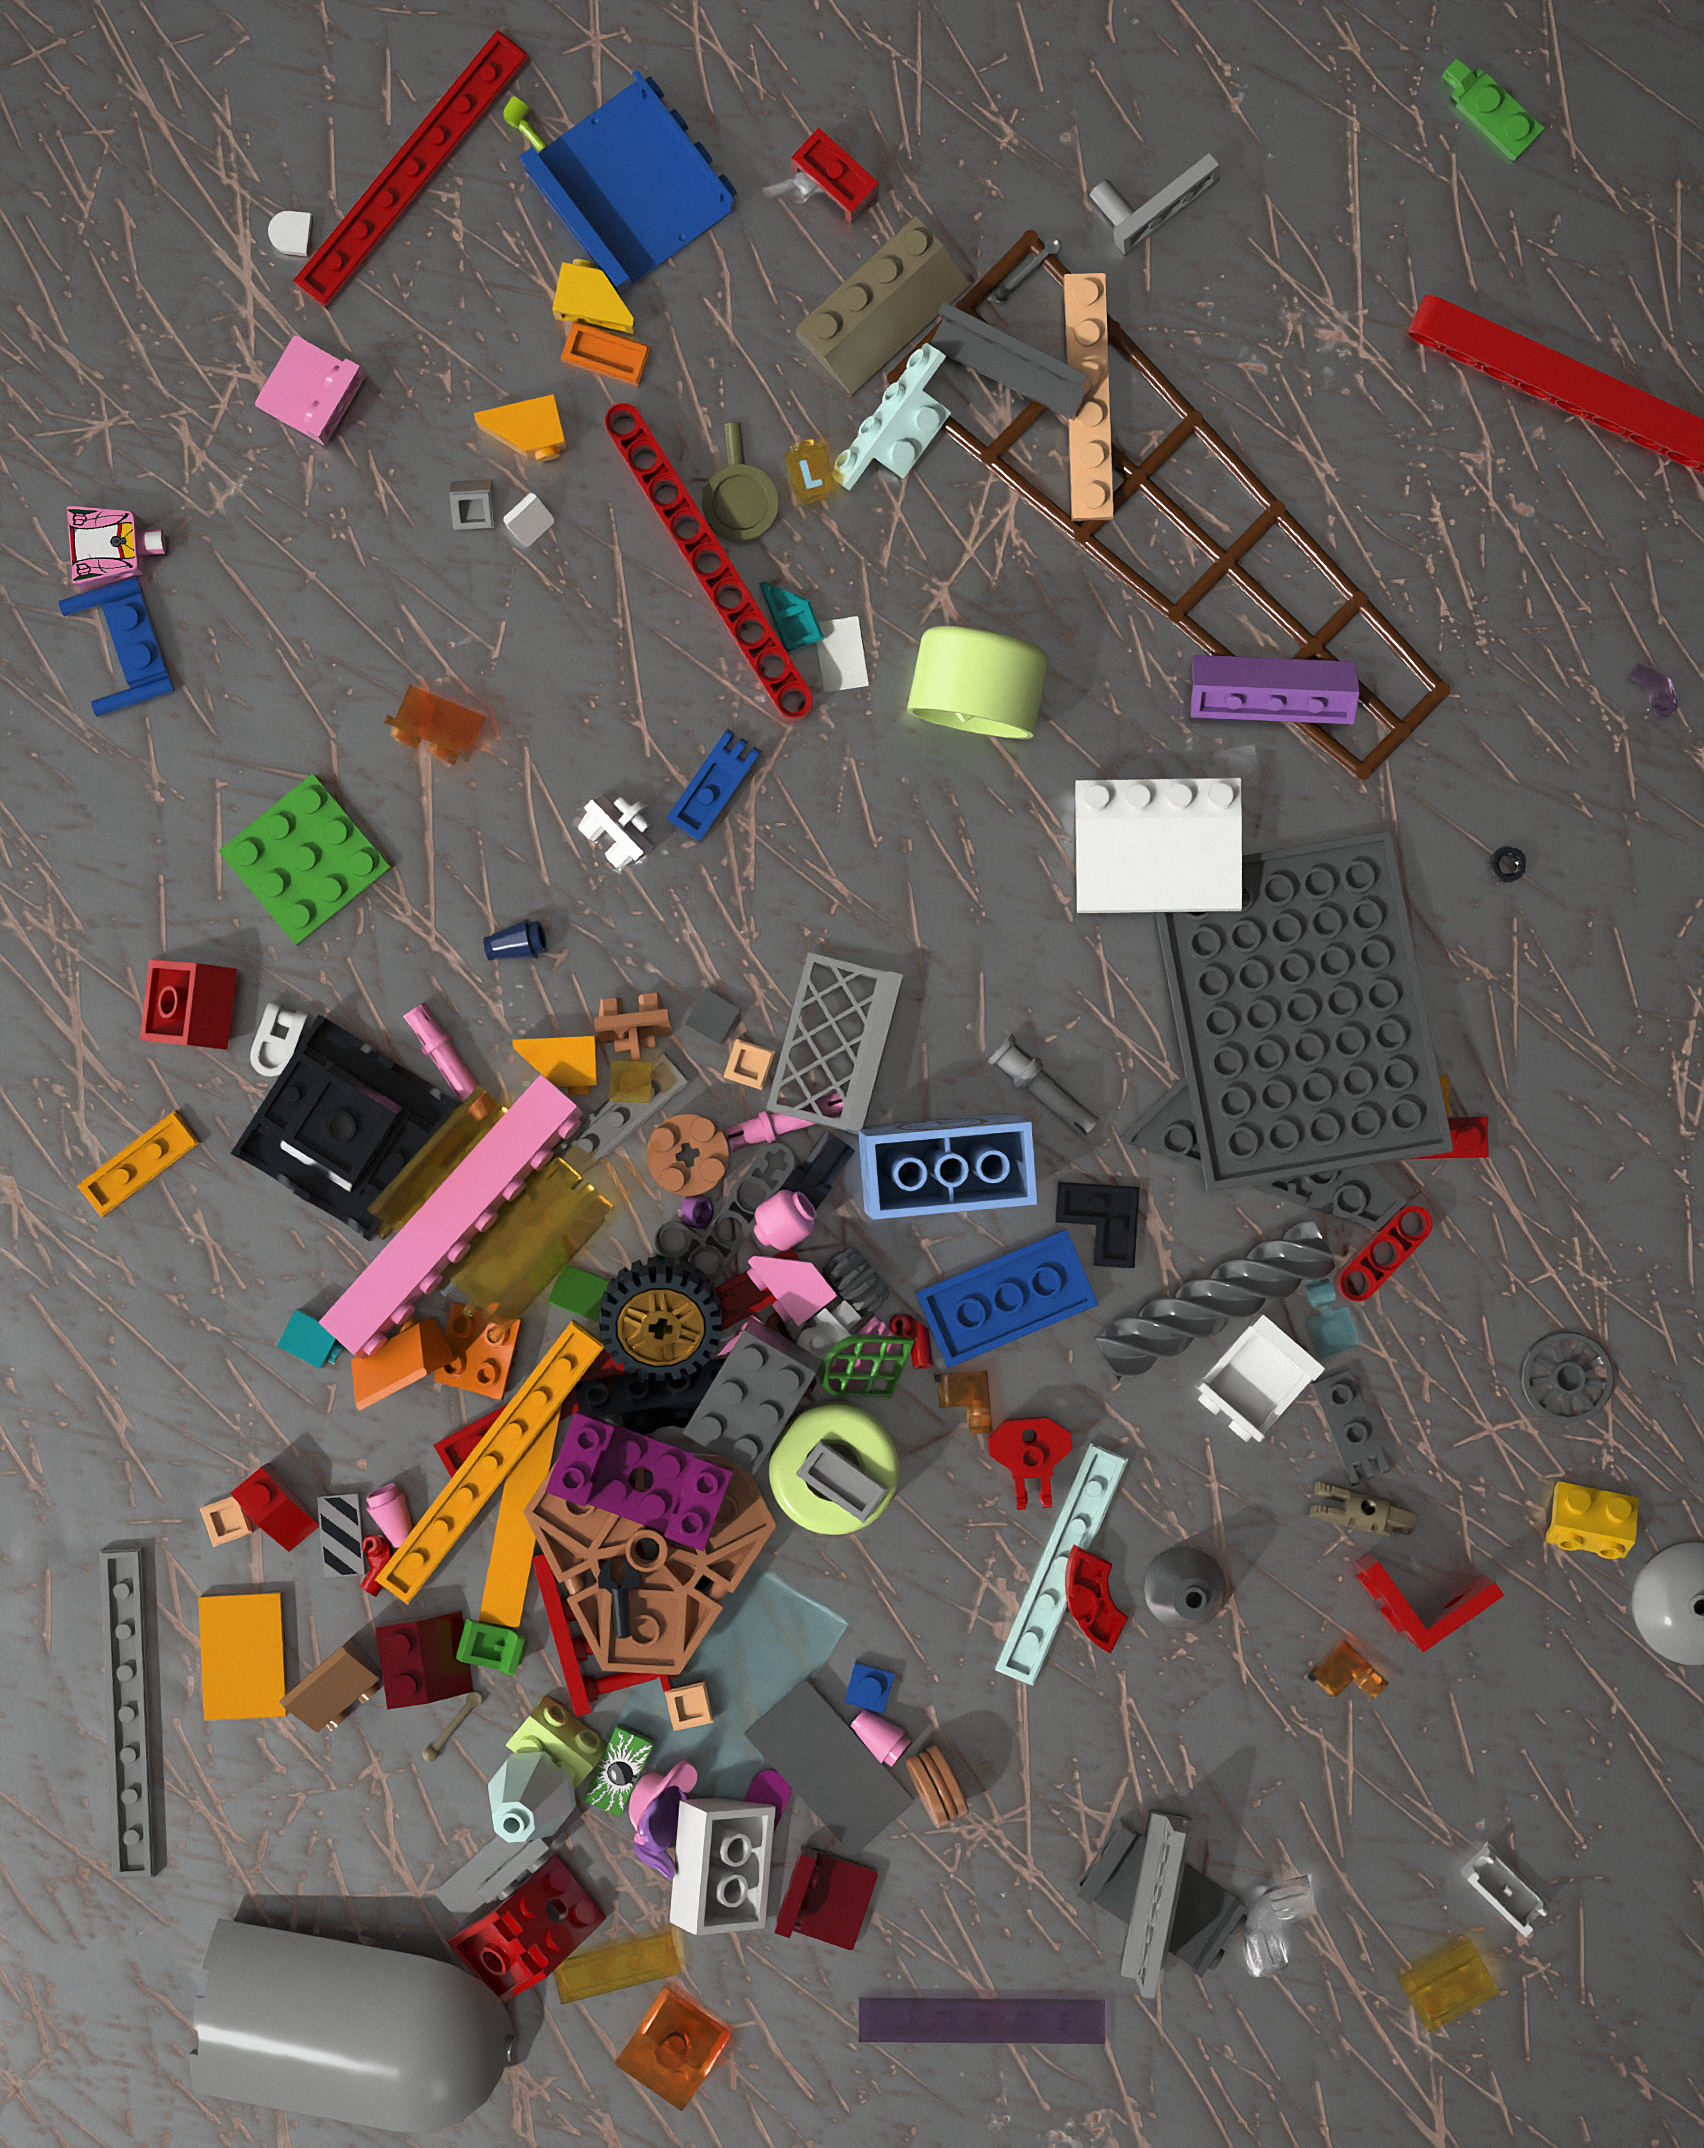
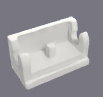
M1489 1842L1460 1870L1461 1874L1525 1937L1534 1930L1532 1922L1540 1914L1546 1916L1549 1912V1907L1545 1904L1548 1900Z

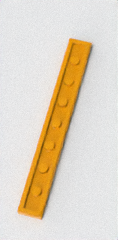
M572 1319L378 1574L375 1581L406 1604H409L604 1348L601 1339Z

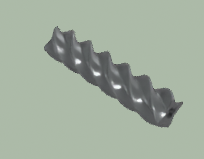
M1313 1220L1303 1221L1289 1229L1282 1240H1269L1257 1245L1251 1250L1246 1259H1235L1223 1263L1215 1269L1210 1278L1194 1279L1187 1282L1177 1291L1173 1298H1159L1150 1302L1141 1310L1137 1317L1118 1319L1111 1323L1101 1336H1095L1118 1382L1122 1376L1141 1375L1152 1367L1158 1357H1173L1185 1351L1194 1337L1208 1338L1223 1330L1230 1318H1246L1258 1312L1266 1299L1288 1297L1299 1287L1302 1279L1317 1280L1327 1276L1335 1268L1333 1261L1335 1258L1321 1236Z

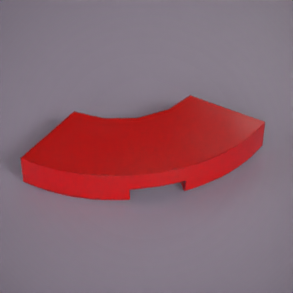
M1073 1544L1065 1571V1594L1069 1610L1082 1633L1098 1647L1111 1654L1129 1618L1116 1607L1110 1596L1108 1578L1112 1563Z

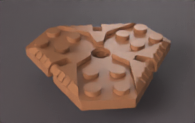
M697 1454L734 1468L704 1551L666 1538L664 1537L665 1533L592 1505L587 1504L584 1507L546 1493L547 1485L555 1467V1464L553 1465L523 1513L558 1583L564 1581L570 1593V1596L566 1599L602 1671L679 1675L723 1609L722 1600L728 1591L733 1594L777 1526L750 1473L720 1455ZM637 1467L632 1470L630 1483L634 1489L645 1491L651 1488V1486H644L645 1472H651L649 1469ZM649 1537L657 1541L660 1551L656 1558L645 1560L638 1555L636 1544L642 1538ZM627 1558L631 1566L640 1571L641 1586H635L629 1592L631 1636L619 1639L615 1637L612 1594L606 1588L599 1589L598 1575L608 1560L612 1559V1577L618 1582V1586L622 1587V1582L627 1577L625 1570V1559ZM591 1568L597 1582L585 1587L579 1573ZM702 1575L714 1581L707 1594L696 1587Z

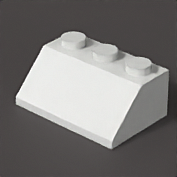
M722 1798L680 1800L675 1852V1876L673 1878L670 1911L671 1923L694 1935L765 1928L775 1806Z

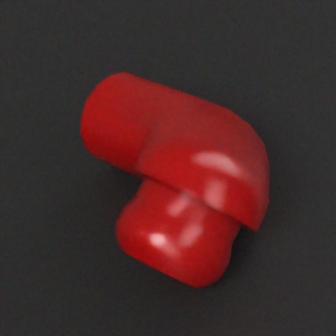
M908 1314L894 1315L889 1324L891 1332L896 1336L911 1337L915 1340L911 1349L913 1368L926 1369L932 1367L933 1359L927 1327Z
M372 1534L365 1537L362 1542V1551L366 1553L371 1569L359 1587L377 1597L383 1586L375 1581V1579L391 1559L393 1552L390 1542L384 1536Z

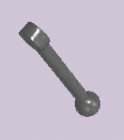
M1054 237L1047 239L1045 248L1005 286L1001 285L995 289V298L1001 302L1008 300L1011 290L1050 254H1057L1061 250V241Z

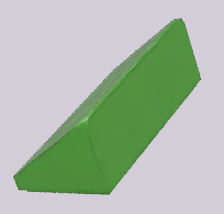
M563 1264L547 1303L599 1322L602 1296L604 1291H607V1285L610 1281Z

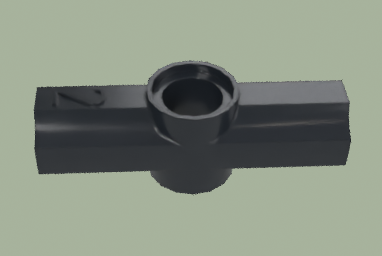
M827 1130L813 1147L803 1164L799 1163L780 1191L791 1190L794 1193L800 1191L809 1199L816 1211L833 1188L831 1186L832 1182L855 1150Z

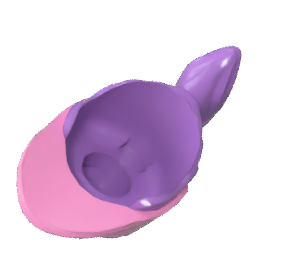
M685 1760L676 1764L667 1776L660 1773H648L641 1777L629 1801V1815L636 1830L633 1842L634 1852L642 1862L660 1871L668 1880H672L675 1876V1864L666 1850L677 1838L680 1800H689L688 1796L696 1785L698 1778L694 1766Z

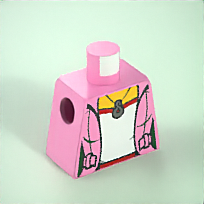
M78 506L67 507L73 584L80 590H88L115 583L133 576H142L145 572L144 555L165 554L166 552L163 529L142 531L140 517L134 512Z

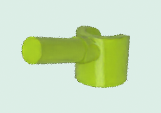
M512 97L504 108V120L509 125L523 132L539 152L548 145L530 124L524 120L531 109L517 97Z

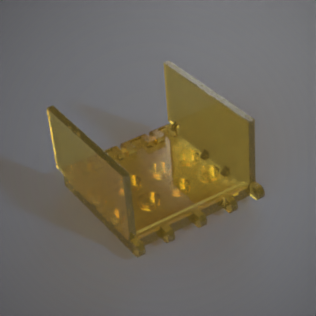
M477 1086L367 1208L372 1215L384 1222L376 1233L382 1240L386 1239L394 1230L399 1233L508 1111L483 1087ZM560 1156L556 1157L547 1167L544 1166L538 1171L534 1168L524 1180L526 1186L514 1200H506L496 1211L498 1213L496 1221L486 1231H478L468 1242L471 1247L465 1256L457 1263L451 1261L440 1273L443 1278L435 1289L440 1291L449 1281H452L471 1300L463 1308L462 1313L467 1318H470L481 1308L483 1310L481 1314L487 1320L496 1324L488 1335L493 1342H497L604 1224L606 1221L604 1217L615 1206L590 1183H587L578 1193H575L574 1190L582 1182L583 1177Z

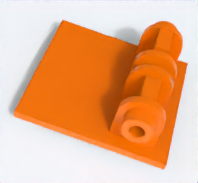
M452 1301L444 1338L456 1360L436 1370L433 1381L503 1400L505 1391L509 1390L507 1382L511 1367L515 1366L513 1358L518 1353L515 1349L520 1331L523 1332L524 1328L521 1327L522 1318L510 1315L505 1316Z

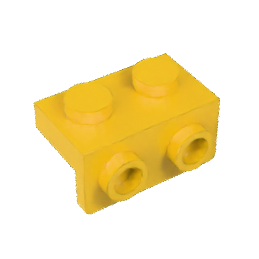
M1558 1481L1554 1488L1552 1522L1546 1532L1545 1541L1556 1544L1564 1550L1574 1551L1580 1549L1595 1552L1600 1557L1606 1559L1625 1558L1636 1542L1639 1498Z

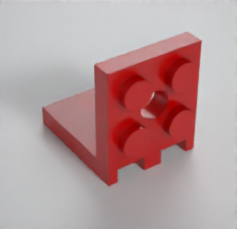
M1367 1553L1355 1561V1564L1361 1571L1355 1577L1369 1596L1371 1595L1375 1601L1379 1598L1381 1599L1384 1606L1379 1611L1393 1630L1395 1629L1399 1635L1404 1632L1409 1641L1416 1648L1420 1649L1422 1653L1505 1596L1495 1581L1481 1573L1418 1617L1377 1559Z
M555 1854L529 1876L497 1908L457 1932L447 1943L471 1973L485 1983L505 2003L547 1978L607 1918ZM547 1903L557 1909L559 1914L558 1922H554L548 1917L546 1913Z

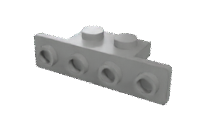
M576 1804L573 1811L553 1836L508 1843L499 1835L495 1836L436 1890L435 1895L459 1922L466 1920L484 1902L488 1904L496 1896L501 1901L504 1900L520 1885L516 1880L519 1875L527 1868L531 1873H534L550 1858L546 1851L550 1848L553 1840L581 1816L582 1809Z

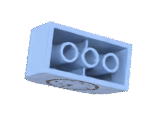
M968 1116L881 1124L858 1130L864 1212L872 1220L1037 1205L1032 1122L1022 1116Z

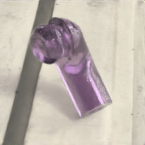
M1637 663L1630 675L1629 682L1647 690L1655 715L1660 718L1672 716L1678 706V699L1672 680L1668 676Z

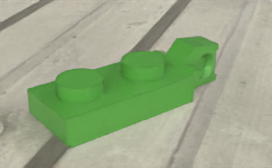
M1456 58L1444 71L1442 77L1455 89L1451 96L1457 102L1456 107L1511 160L1515 161L1545 129L1487 73L1484 74L1478 67L1472 72Z

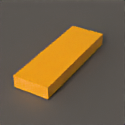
M173 1111L77 1184V1187L100 1217L104 1218L201 1144V1142L179 1113Z

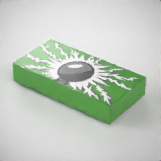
M618 1724L583 1800L620 1817L655 1741Z

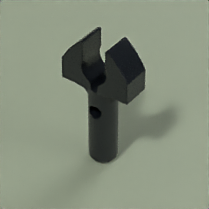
M627 1558L625 1559L627 1577L622 1582V1587H619L618 1582L612 1577V1559L608 1560L598 1575L599 1589L606 1588L612 1594L615 1637L619 1639L631 1636L629 1592L633 1587L641 1586L640 1571L632 1567Z

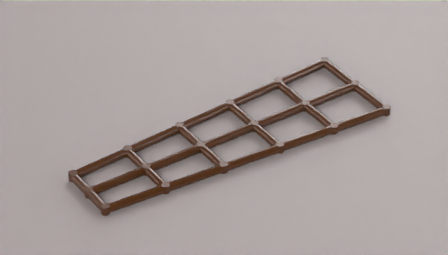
M1033 230L1026 231L1013 247L954 307L987 323L974 309L1029 252L1036 257L1045 248V244L1038 237V234ZM1050 254L1041 262V265L1064 289V275L1072 273L1054 254ZM1108 313V345L1113 342L1183 419L1138 467L1111 442L1112 465L1126 478L1113 492V515L1139 490L1214 562L1175 604L1094 537L1108 520H1086L1082 525L1072 521V517L1000 458L1043 414L1047 407L1033 400L988 447L952 416H948L941 426L945 433L1073 539L1077 545L1085 549L1167 618L1169 623L1174 624L1211 656L1237 657L1187 614L1225 575H1228L1302 647L1291 659L1339 661L1326 646L1359 612L1430 691L1401 720L1358 679V701L1390 731L1363 761L1359 760L1317 723L1290 722L1349 771L1356 780L1365 781L1450 694L1449 684L1444 682L1373 605L1366 593L1362 592L1290 514L1285 505L1269 491L1207 423L1202 414L1196 411L1124 332L1120 324L1114 321ZM942 320L888 373V386L899 380L907 368L906 365L910 356L916 350L921 349L925 343L930 345ZM1061 415L1068 422V418ZM1193 432L1196 433L1265 509L1226 551L1150 479ZM1276 522L1347 599L1343 606L1314 636L1237 563Z

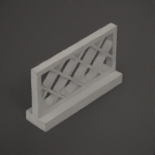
M808 952L766 1110L859 1136L858 1130H862L865 1127L903 983V974L888 970L884 972ZM814 964L831 968L839 982L818 993L810 980ZM838 970L852 974L843 979ZM859 976L877 980L873 995L860 1003H857L847 986V983ZM809 987L814 996L804 1001ZM842 987L853 1007L833 1018L821 998ZM817 1001L828 1021L807 1032L800 1020L802 1009ZM870 1004L869 1012L866 1018L861 1008ZM857 1011L865 1025L863 1034L847 1043L836 1023ZM832 1026L843 1046L822 1057L811 1037ZM797 1027H799L803 1036L794 1040ZM807 1040L818 1060L797 1072L789 1059L791 1049ZM860 1043L856 1057L853 1051L851 1050V1047ZM847 1051L854 1063L853 1072L837 1082L825 1062ZM788 1065L793 1075L784 1079ZM821 1065L833 1085L812 1097L801 1076ZM797 1080L807 1100L794 1108L777 1104L781 1088ZM850 1082L845 1097L840 1087ZM836 1090L844 1103L840 1120L823 1116L815 1101ZM811 1104L815 1113L803 1111L802 1109Z
M1151 1811L1120 1972L1121 1976L1135 1978L1142 1997L1155 1999L1157 1983L1162 1984L1193 1824L1191 1818Z

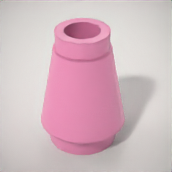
M392 1483L366 1496L369 1504L366 1510L388 1540L391 1541L393 1547L397 1548L401 1546L413 1530L404 1491H399L396 1484Z
M864 1709L850 1726L881 1764L886 1762L891 1767L900 1760L912 1744V1741L905 1736L907 1731L874 1713H870L867 1709Z

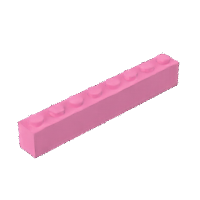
M540 1074L318 1323L353 1355L364 1359L367 1355L370 1357L374 1356L385 1345L387 1341L385 1335L395 1324L398 1326L403 1324L415 1310L413 1304L422 1293L429 1294L439 1285L443 1278L440 1273L451 1261L457 1263L465 1256L471 1247L468 1242L478 1231H486L496 1221L498 1217L496 1211L506 1200H514L526 1186L524 1180L535 1168L538 1171L549 1162L554 1154L551 1149L561 1138L566 1140L576 1132L581 1124L579 1118L584 1113Z

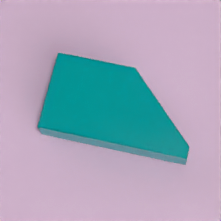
M766 581L759 583L787 654L825 640L809 600L778 588Z

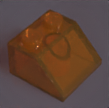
M663 1985L618 2050L614 2064L674 2107L683 2111L706 2078L731 2032Z

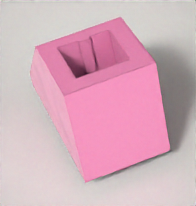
M754 1255L747 1261L752 1267L747 1271V1274L760 1291L767 1287L777 1299L772 1306L786 1324L794 1320L797 1326L801 1325L837 1296L836 1291L811 1261Z

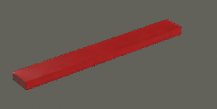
M497 29L293 280L294 284L327 309L530 60L529 54Z

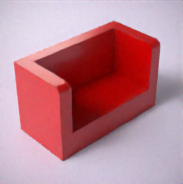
M820 128L791 157L792 170L797 174L802 171L845 210V218L851 224L879 195V182Z

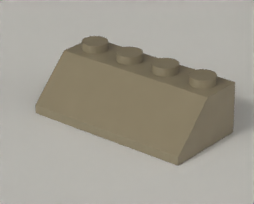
M915 216L796 326V336L842 387L853 396L939 316L938 311L943 301L951 305L970 287V283L945 246Z

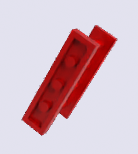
M639 1540L636 1544V1552L644 1559L642 1543ZM536 1553L531 1557L576 1717L592 1713L595 1708L593 1701L599 1700V1695L652 1680L660 1679L663 1692L672 1690V1679L678 1678V1675L620 1672L595 1680L593 1676L586 1678L582 1662L587 1661L588 1656L594 1653L587 1639L583 1640L582 1636L575 1638L571 1622L577 1621L567 1599L564 1598L561 1585L558 1583L544 1553Z

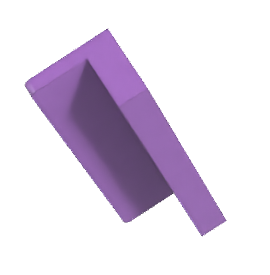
M1208 655L1193 656V688L1190 705L1192 718L1354 724L1359 697L1355 662Z

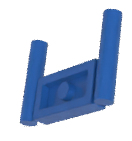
M137 576L58 601L64 617L101 604L103 605L102 609L126 682L130 689L91 701L96 717L174 692V686L169 676Z

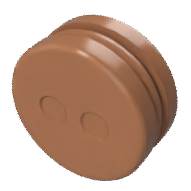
M933 1745L927 1748L926 1752L920 1753L918 1757L913 1755L906 1759V1766L916 1791L937 1828L948 1825V1821H954L957 1817L960 1819L969 1814L968 1805L960 1785L938 1746Z

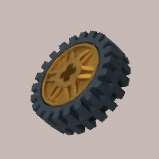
M657 1256L648 1257L647 1265H643L641 1260L632 1263L630 1271L624 1267L618 1272L617 1280L614 1278L610 1280L607 1285V1291H604L602 1296L599 1327L603 1346L607 1353L611 1352L612 1360L617 1365L623 1362L624 1371L632 1375L635 1369L639 1370V1378L648 1380L650 1373L656 1374V1381H665V1376L668 1373H671L673 1380L682 1378V1372L685 1369L689 1375L697 1371L698 1363L704 1366L710 1360V1352L715 1353L718 1347V1340L721 1338L722 1307L718 1291L715 1292L714 1283L710 1278L705 1280L704 1272L698 1267L692 1271L691 1263L682 1260L680 1265H675L674 1257L665 1256L664 1263H658Z

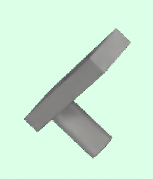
M1208 153L1136 211L1109 180L1100 182L1091 191L1090 197L1116 226L1113 229L1115 245L1126 255L1220 180L1219 164Z

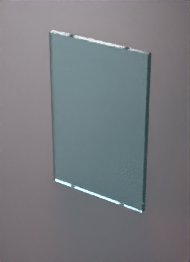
M752 1564L733 1594L728 1591L722 1600L723 1609L678 1675V1678L671 1679L673 1687L705 1680L714 1722L673 1731L666 1695L662 1690L660 1679L637 1685L606 1735L611 1740L617 1725L620 1724L654 1740L655 1743L646 1762L666 1775L680 1761H688L694 1766L698 1775L696 1785L692 1791L699 1794L701 1798H722L740 1801L766 1759L745 1736L744 1732L804 1678H807L812 1684L847 1627L845 1623L824 1611L821 1606H816L759 1571Z

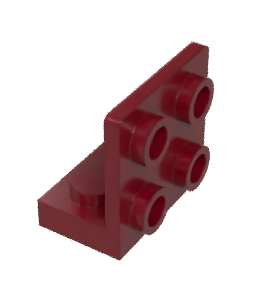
M801 1845L775 1922L774 1933L790 1938L792 1931L847 1950H853L878 1878V1872Z

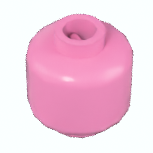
M781 1190L757 1207L755 1211L757 1224L754 1226V1232L760 1242L766 1247L772 1245L781 1251L789 1250L813 1233L815 1227L814 1220L817 1218L816 1211L809 1199L800 1191L794 1193L791 1190Z

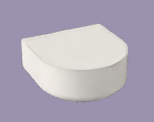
M283 211L275 215L268 226V236L273 246L284 254L308 257L312 214Z

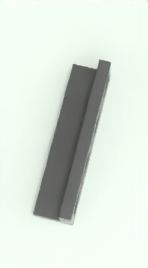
M943 301L938 311L943 320L930 343L932 347L1073 421L1075 420L1093 386L1087 374Z

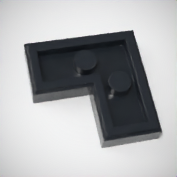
M1057 1182L1055 1222L1095 1225L1093 1266L1135 1268L1140 1187Z

